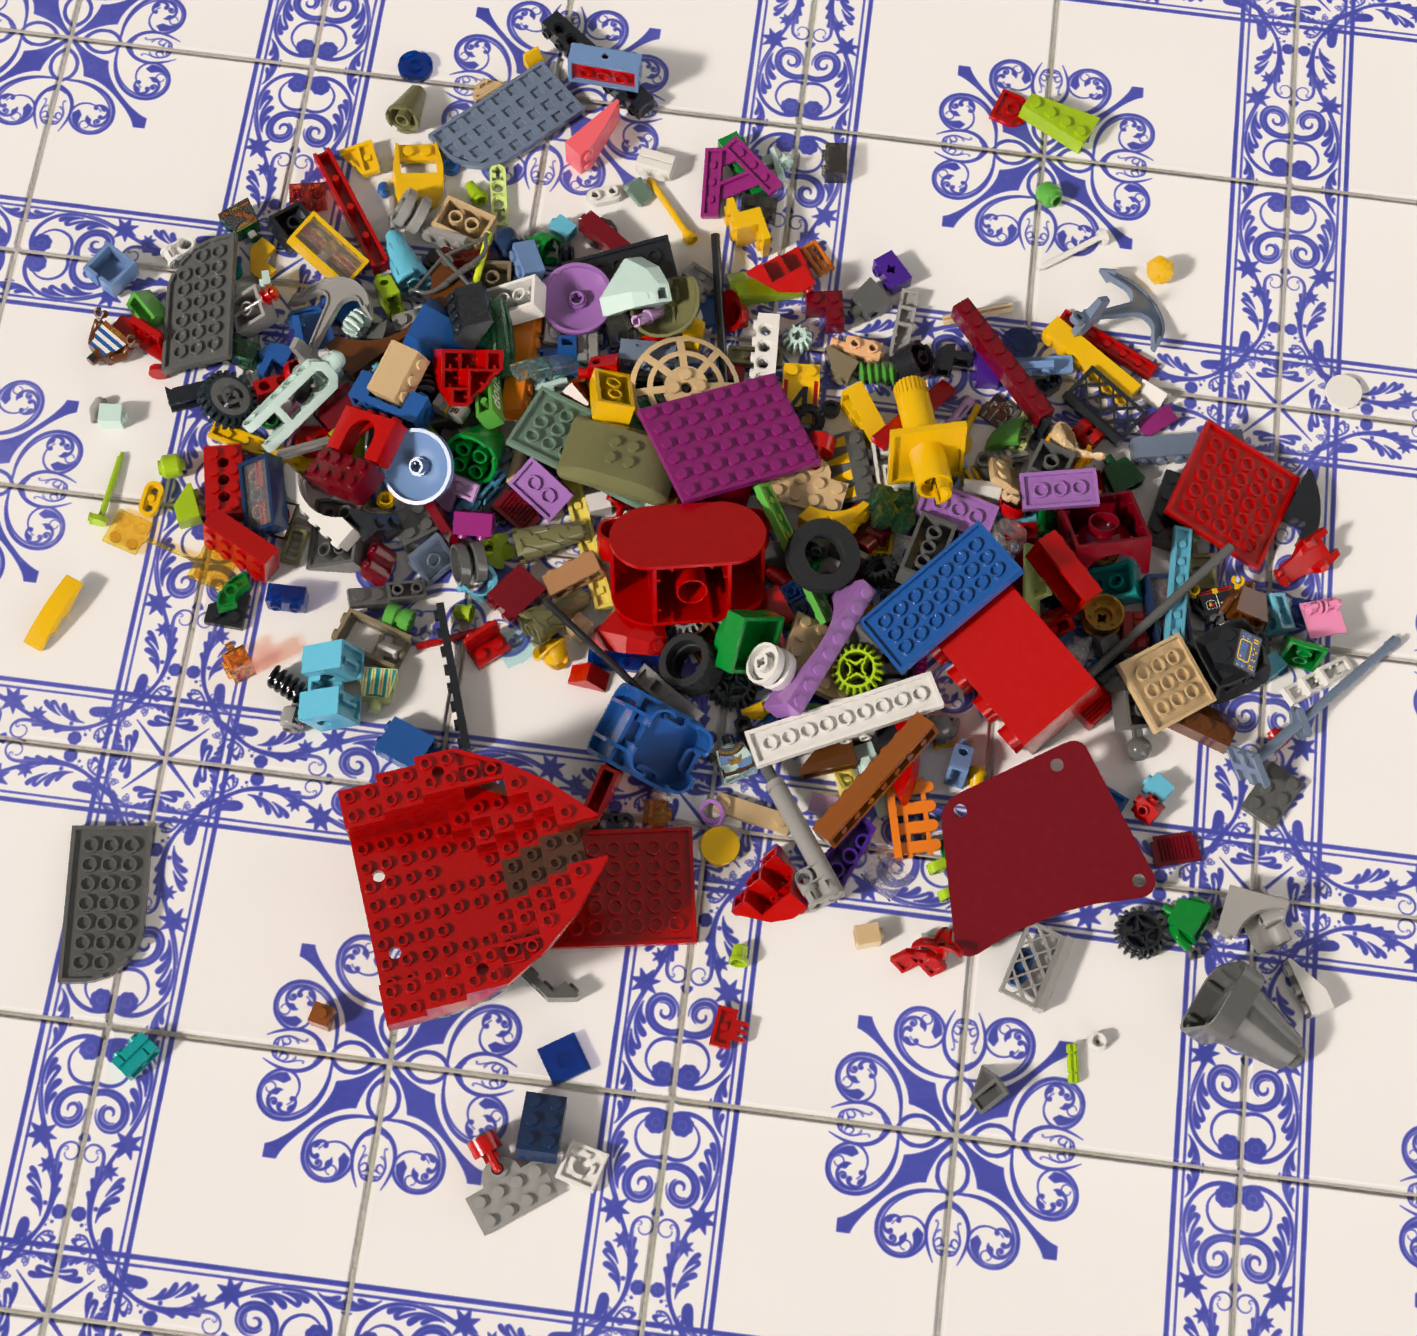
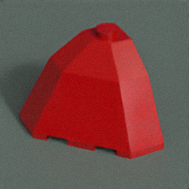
M798 246L783 255H778L766 263H760L746 271L748 276L779 293L804 292V294H808L814 290L813 286L817 285L808 263Z
M433 349V371L437 388L449 406L468 407L473 402V399L491 383L490 381L503 370V350Z
M615 609L602 624H599L594 629L593 641L604 651L641 655H661L660 653L665 647L667 640L665 625H637L624 619Z
M776 845L760 861L761 867L757 873L753 872L745 883L747 888L740 894H737L733 900L731 910L733 914L766 922H777L794 919L797 915L803 914L808 909V901L806 897L802 896L795 881L797 869L781 846Z

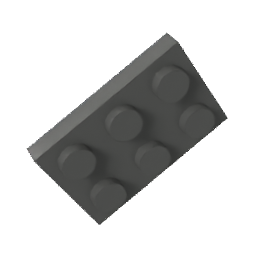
M1271 761L1266 768L1271 785L1265 789L1261 783H1257L1240 806V809L1273 830L1305 783Z

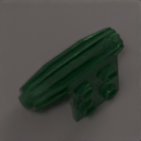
M494 298L489 303L493 323L479 341L475 350H503V370L495 378L507 379L514 377L516 351L513 323L507 302L503 301V298Z

